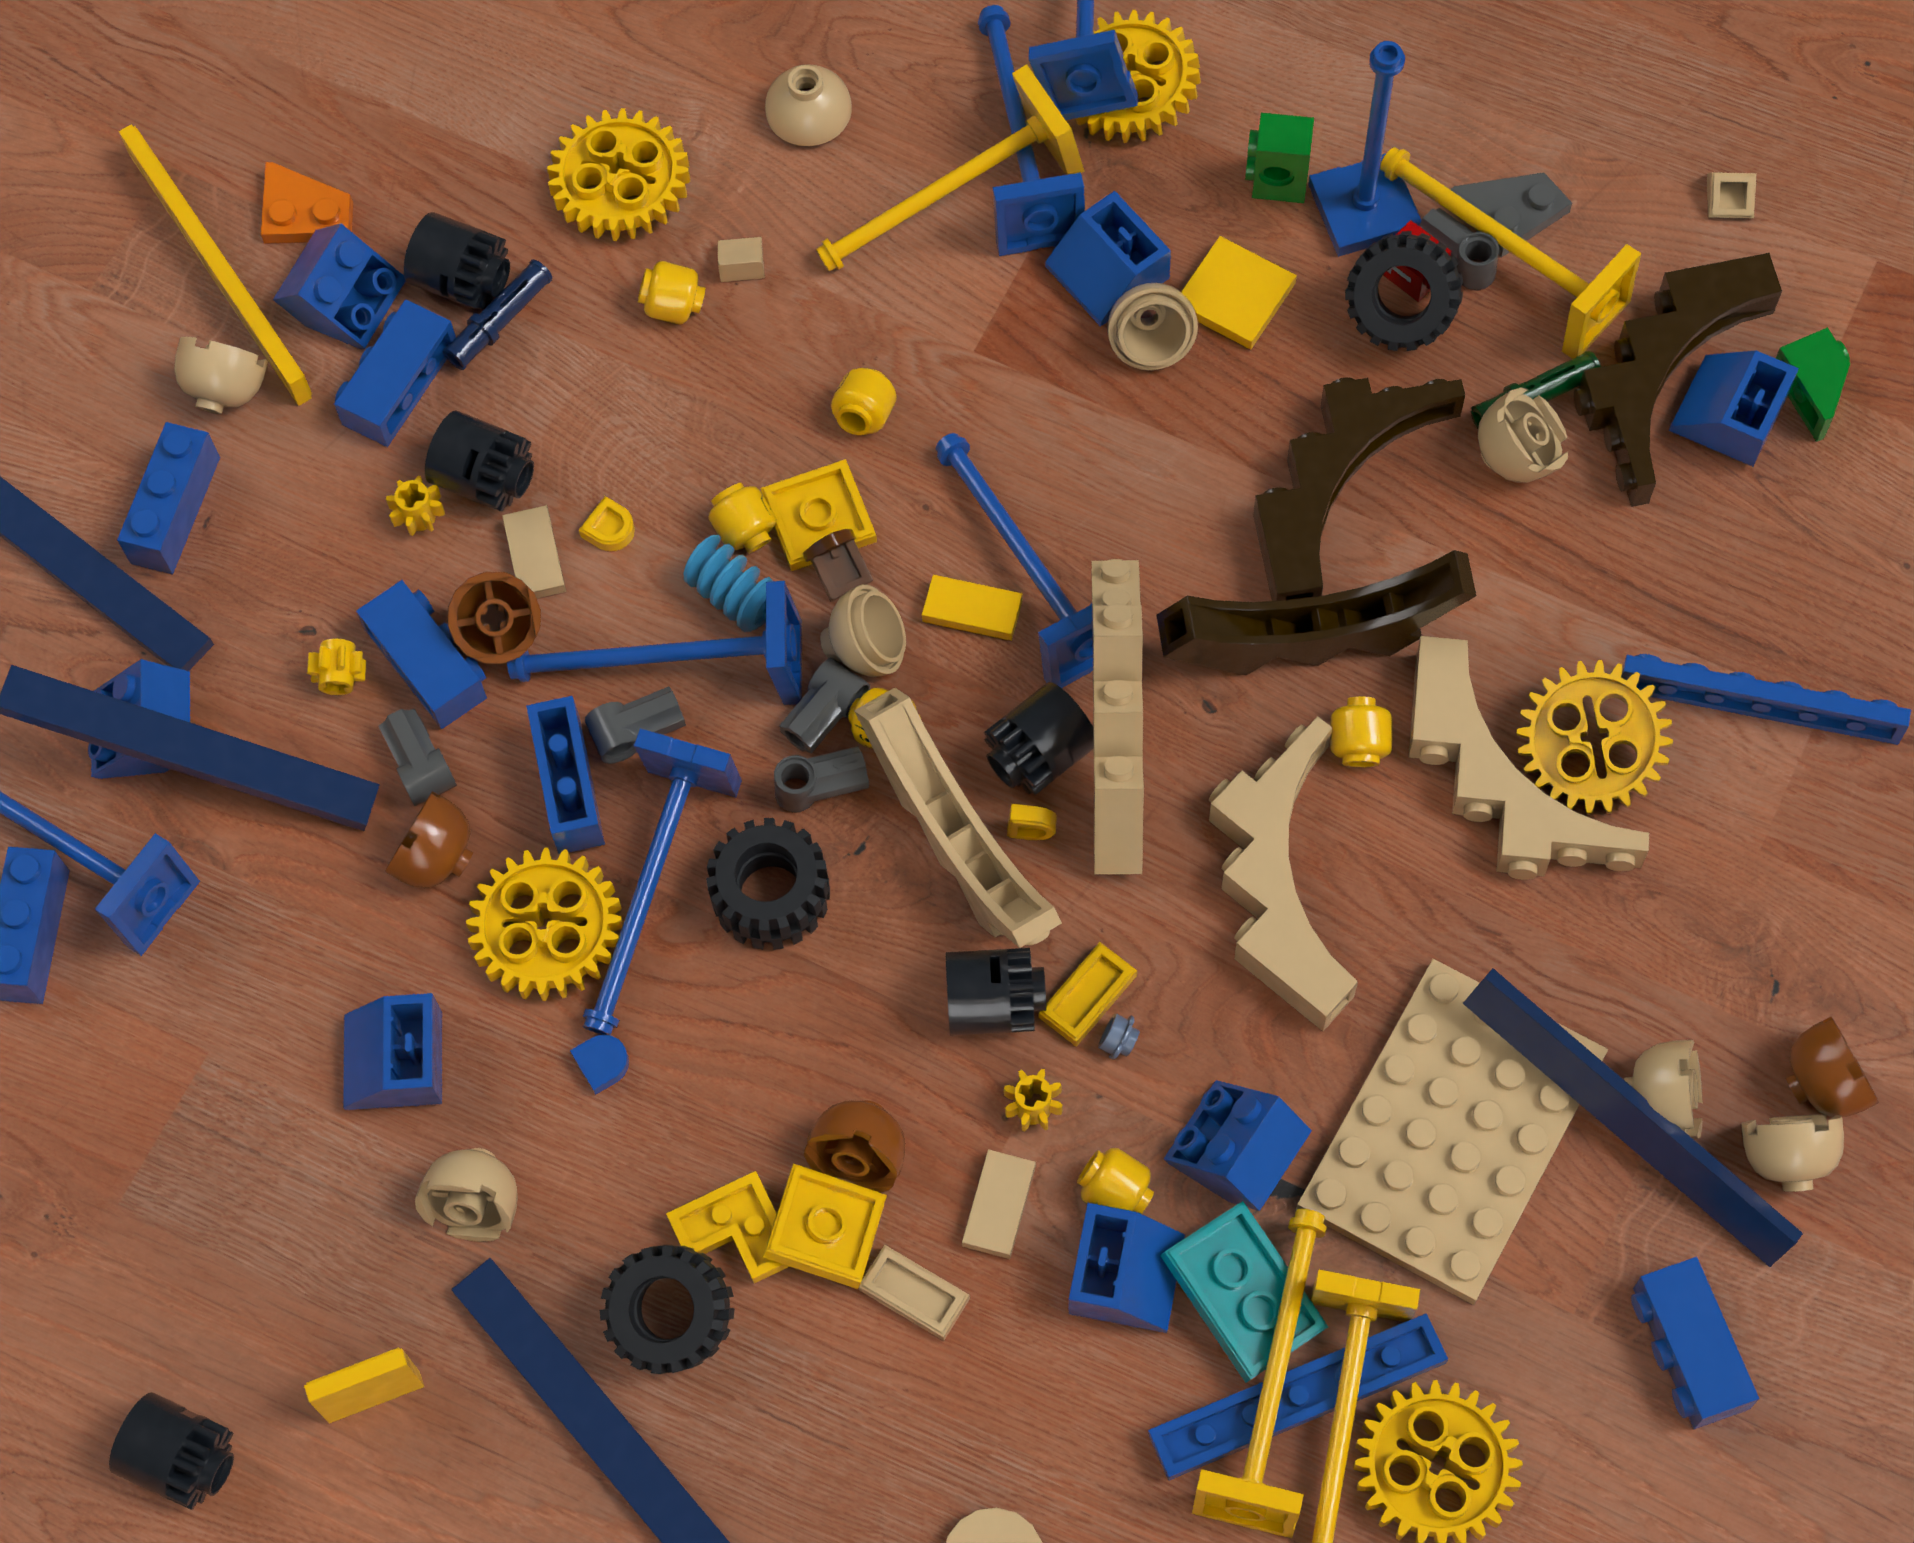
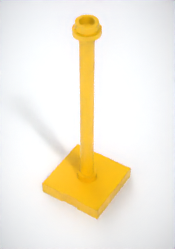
M1027 64L1012 73L1027 117V126L835 243L831 244L828 238L821 241L823 245L816 248V251L829 272L835 268L838 270L843 268L844 264L841 259L1035 141L1038 144L1044 142L1066 175L1084 172L1071 127Z
M1393 147L1382 159L1380 170L1385 172L1384 175L1387 179L1393 181L1400 177L1478 231L1493 236L1500 246L1577 297L1570 306L1562 352L1570 358L1574 359L1583 354L1631 302L1641 253L1630 245L1626 244L1596 278L1588 283L1410 163V153L1405 149L1399 150Z
M1297 1209L1295 1216L1290 1218L1288 1228L1296 1233L1243 1476L1242 1478H1236L1201 1469L1192 1514L1288 1538L1293 1537L1304 1494L1268 1486L1262 1482L1315 1238L1324 1237L1327 1229L1324 1224L1325 1216L1317 1211Z
M1320 1269L1317 1272L1313 1284L1311 1302L1314 1305L1345 1310V1315L1350 1317L1312 1543H1333L1370 1322L1376 1321L1377 1317L1401 1322L1411 1320L1418 1307L1420 1289Z

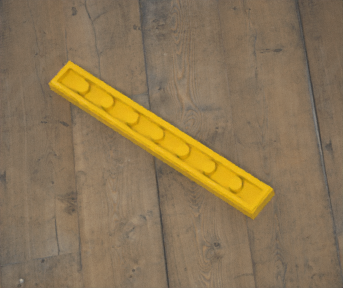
M131 124L118 131L129 156L297 405L300 406L312 399V392L305 375L139 130Z

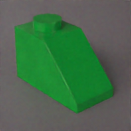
M1828 327L1780 347L1776 359L1799 368L1788 398L1816 442L1824 439L1851 364L1845 345L1839 340L1836 341Z

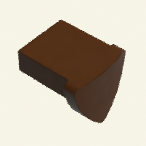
M842 529L830 533L812 544L802 553L806 562L811 560L830 602L841 597L854 587L867 585L873 581L854 541L856 536L852 529Z

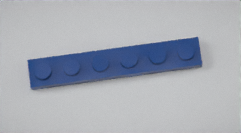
M1650 654L1626 655L1622 666L1621 678L1627 680L1635 672L1640 673L1639 682L1636 687L1642 690L1653 684L1655 690L1651 697L1896 745L1900 743L1909 727L1911 709L1898 707L1897 704L1889 700L1877 699L1866 701L1850 698L1847 693L1837 690L1819 692L1803 689L1801 685L1795 682L1780 681L1772 683L1757 680L1754 676L1744 672L1726 674L1710 671L1704 665L1697 663H1686L1683 665L1668 663Z
M1427 1313L1368 1337L1357 1401L1447 1363L1448 1357ZM1345 1348L1286 1372L1272 1437L1335 1410ZM1263 1382L1148 1430L1149 1438L1168 1481L1249 1447Z

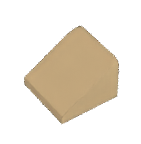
M1707 173L1708 217L1754 218L1757 173Z
M762 237L718 241V269L721 282L765 278Z

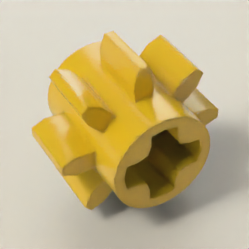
M421 476L406 482L397 481L398 488L395 491V495L386 496L389 509L393 510L389 515L393 526L397 527L404 523L410 536H413L416 531L426 529L432 532L436 516L445 515L443 505L438 501L442 497L438 486L432 485L427 488Z
M345 639L324 640L320 644L319 653H308L307 674L311 675L312 683H318V689L323 693L330 695L349 694L353 691L354 681H365L366 660L362 659L363 652L355 651V644Z
M1041 1069L1037 1075L1029 1076L1023 1070L1018 1071L1019 1082L1016 1087L1011 1085H1005L1004 1096L1015 1101L1005 1107V1115L1007 1118L1017 1115L1021 1120L1022 1131L1024 1132L1029 1128V1125L1040 1124L1044 1130H1048V1117L1050 1114L1062 1115L1063 1105L1059 1101L1052 1100V1098L1057 1097L1062 1092V1085L1060 1082L1049 1085L1045 1080V1069ZM1033 1093L1041 1095V1100H1037L1033 1107L1026 1105L1025 1100H1030Z

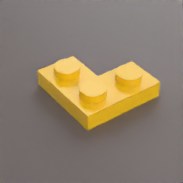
M756 1171L666 1213L680 1245L694 1248V1251L699 1254H706L734 1241L754 1284L790 1267L763 1258L777 1213Z

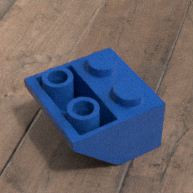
M1113 191L1078 216L1045 261V267L1101 327L1108 322L1114 304L1125 292L1146 283H1164L1170 278L1171 250L1120 195Z
M337 224L315 230L273 298V301L306 327L358 349H365L406 280L401 272L343 224Z
M1757 350L1705 355L1669 431L1754 467L1786 401L1799 368Z
M140 659L94 690V692L190 722V671ZM91 743L88 745V755L91 759V777L103 779L165 773L170 770L169 768Z
M433 993L383 996L344 1015L343 1108L345 1110L442 1104V1011Z
M1216 1080L1212 1087L1203 1095L1200 1105L1184 1129L1177 1134L1174 1144L1164 1157V1160L1226 1201L1234 1204L1244 1201L1248 1208L1260 1211L1312 1130L1279 1096Z
M1087 1203L1069 1295L1068 1314L1167 1333L1177 1280L1160 1255L1185 1239V1234L1138 1212Z

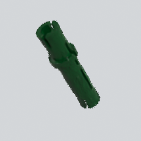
M1588 350L1576 358L1560 364L1521 384L1512 383L1505 386L1503 393L1471 407V417L1477 429L1479 428V423L1487 409L1509 391L1524 388L1528 390L1523 394L1531 399L1541 396L1546 401H1549L1579 386L1583 371L1601 367L1599 360L1593 352Z

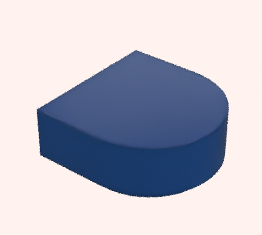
M610 1035L594 1036L570 1050L595 1095L620 1081L625 1076L629 1067V1057L623 1043Z

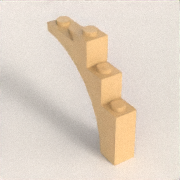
M1111 559L1108 561H1092L1094 874H1142L1144 803L1143 631L1139 560Z
M1420 636L1415 663L1409 758H1420L1423 763L1430 765H1441L1448 761L1456 762L1452 814L1464 815V818L1474 822H1485L1492 818L1500 819L1496 872L1508 873L1510 877L1515 879H1534L1537 876H1545L1550 859L1557 860L1561 865L1570 867L1594 863L1605 864L1608 869L1614 871H1630L1634 868H1641L1649 851V833L1611 826L1571 810L1543 793L1517 770L1494 741L1478 709L1469 676L1468 640Z
M893 688L854 710L902 807L917 817L940 865L956 877L979 925L994 937L999 935L1006 936L1019 948L1024 945H1034L1046 939L1050 934V930L1062 924L1054 906L1042 897L1024 878L985 827L945 764L910 697L897 688Z
M1317 716L1307 728L1300 725L1295 729L1285 743L1287 750L1277 760L1272 757L1269 758L1257 771L1254 780L1243 771L1231 782L1228 779H1224L1210 795L1209 821L1243 848H1236L1222 865L1221 869L1224 871L1222 890L1258 919L1256 920L1253 916L1250 917L1236 933L1234 939L1238 942L1236 943L1234 959L1315 1026L1324 1031L1354 998L1358 981L1331 956L1309 924L1295 890L1289 861V823L1294 803L1308 773L1329 747L1332 727Z

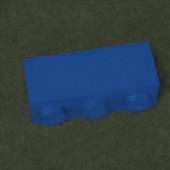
M405 299L398 311L392 312L387 317L383 326V332L374 346L368 347L363 352L359 361V368L350 381L344 382L338 389L334 406L342 425L388 447L446 362L447 358L443 354V349L456 338L451 321Z
M165 422L117 539L130 564L173 575L220 460V455L208 432Z
M401 580L356 610L366 633L441 730L487 699L481 683L486 679L483 670L474 658L467 657L464 659L456 648L458 646L454 643L445 622L440 626L436 624L430 616L435 611L419 589L412 593L404 581Z
M573 696L526 705L550 831L558 854L560 855L564 849L568 850V852H574L605 845L581 720Z
M8 847L0 882V1001L43 1004L70 873V870L55 850Z
M1697 1256L1641 1276L1633 1288L1635 1294L1631 1295L1632 1305L1639 1321L1642 1324L1648 1322L1655 1341L1651 1343V1347L1658 1366L1662 1371L1668 1369L1676 1388L1672 1389V1397L1682 1418L1689 1417L1695 1430L1750 1410L1760 1398Z

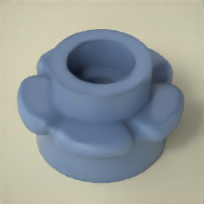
M1115 1013L1108 1022L1101 1036L1098 1048L1109 1053L1110 1059H1116L1119 1054L1127 1057L1132 1051L1140 1033L1139 1030L1132 1027L1135 1021L1134 1017L1130 1015L1126 1019Z

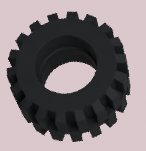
M1402 231L1399 235L1394 236L1389 234L1383 236L1378 242L1372 243L1355 262L1354 267L1349 273L1347 279L1349 284L1345 290V300H1349L1350 305L1347 311L1350 319L1355 318L1357 321L1356 329L1362 335L1366 332L1372 337L1371 343L1377 346L1380 343L1388 345L1387 350L1398 351L1399 348H1407V351L1417 350L1420 345L1425 344L1427 346L1434 342L1440 334L1443 335L1449 328L1462 302L1463 292H1461V285L1463 284L1462 273H1458L1456 258L1454 255L1451 257L1445 251L1447 247L1440 241L1436 244L1429 240L1431 236L1423 233L1420 236L1412 235V231ZM1396 266H1408L1424 275L1430 285L1431 298L1429 304L1422 312L1412 316H1403L1390 311L1384 305L1379 295L1378 285L1382 275L1387 270Z
M764 818V825L755 826L754 819L744 822L745 830L739 833L733 828L727 832L728 843L724 844L719 841L713 849L716 859H709L707 871L709 877L706 880L715 915L719 917L722 928L727 933L732 930L734 939L742 944L749 938L753 948L763 950L765 942H771L773 950L783 949L782 941L791 939L795 945L803 941L801 933L803 930H807L812 934L817 929V917L824 918L828 910L826 900H830V886L826 861L823 859L822 850L817 842L812 844L811 834L805 829H801L796 833L794 823L784 820L782 826H776L774 818ZM762 868H783L796 877L792 889L777 900L757 901L749 898L741 891L746 879L752 873Z
M673 1245L641 1249V1252L631 1254L622 1260L624 1264L620 1268H614L608 1278L612 1281L609 1287L603 1288L600 1298L606 1300L605 1309L599 1310L600 1321L606 1320L608 1330L603 1331L607 1342L613 1341L617 1346L614 1352L621 1359L628 1358L632 1361L630 1366L639 1370H651V1373L655 1374L675 1373L694 1368L702 1364L708 1357H712L720 1349L718 1347L720 1342L726 1340L731 1329H728L727 1326L729 1320L734 1319L735 1308H730L729 1298L734 1296L731 1286L726 1287L723 1280L726 1275L721 1267L716 1268L711 1263L713 1259L704 1253L699 1254L695 1252L694 1248ZM664 1278L675 1279L682 1283L689 1291L694 1305V1315L689 1328L683 1335L674 1339H662L656 1336L647 1327L642 1315V1301L647 1289L655 1281Z

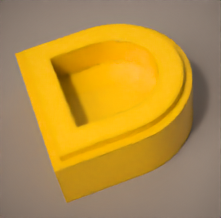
M606 496L579 529L581 538L604 551H618L625 548L632 541L635 533L630 512Z
M1011 804L1007 836L1009 838L1025 840L1049 839L1056 833L1057 815L1052 810L1043 807Z

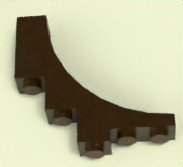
M1770 253L1665 272L1660 289L1654 295L1657 315L1624 321L1619 340H1615L1614 352L1618 364L1583 371L1579 388L1574 390L1576 411L1579 416H1585L1589 431L1603 429L1606 448L1609 452L1614 451L1618 462L1615 470L1618 487L1621 492H1627L1631 507L1649 504L1656 485L1650 454V425L1654 404L1665 382L1686 357L1712 337L1740 323L1774 314L1782 289Z
M1345 377L1337 379L1331 384L1323 385L1320 407L1327 434L1309 432L1289 441L1287 463L1293 489L1288 490L1278 487L1269 489L1263 494L1255 495L1253 518L1272 601L1322 596L1323 580L1319 555L1321 536L1329 511L1345 484L1369 458L1394 440L1426 425L1461 417L1465 399L1462 379L1453 381L1435 379L1424 385L1409 388L1391 386L1382 389L1378 393H1372L1368 378L1355 380Z
M1453 550L1424 566L1399 576L1352 590L1309 598L1262 602L1220 601L1187 595L1158 613L1156 617L1164 658L1248 675L1277 657L1315 666L1321 665L1348 648L1390 657L1418 641L1420 636H1422L1420 628L1477 595L1468 553Z

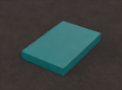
M1242 1201L1166 1250L1160 1257L1244 1382L1247 1383L1266 1370L1288 1266L1244 1201ZM1305 1291L1303 1293L1291 1352L1328 1328V1325Z

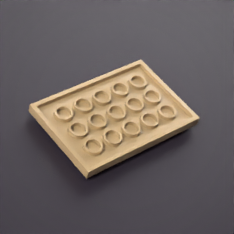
M1432 959L1298 1202L1296 1210L1310 1209L1325 1216L1324 1224L1329 1228L1474 1305L1580 1104L1463 1004L1466 998L1478 986V981ZM1559 1024L1603 1061L1608 1051L1607 1048Z

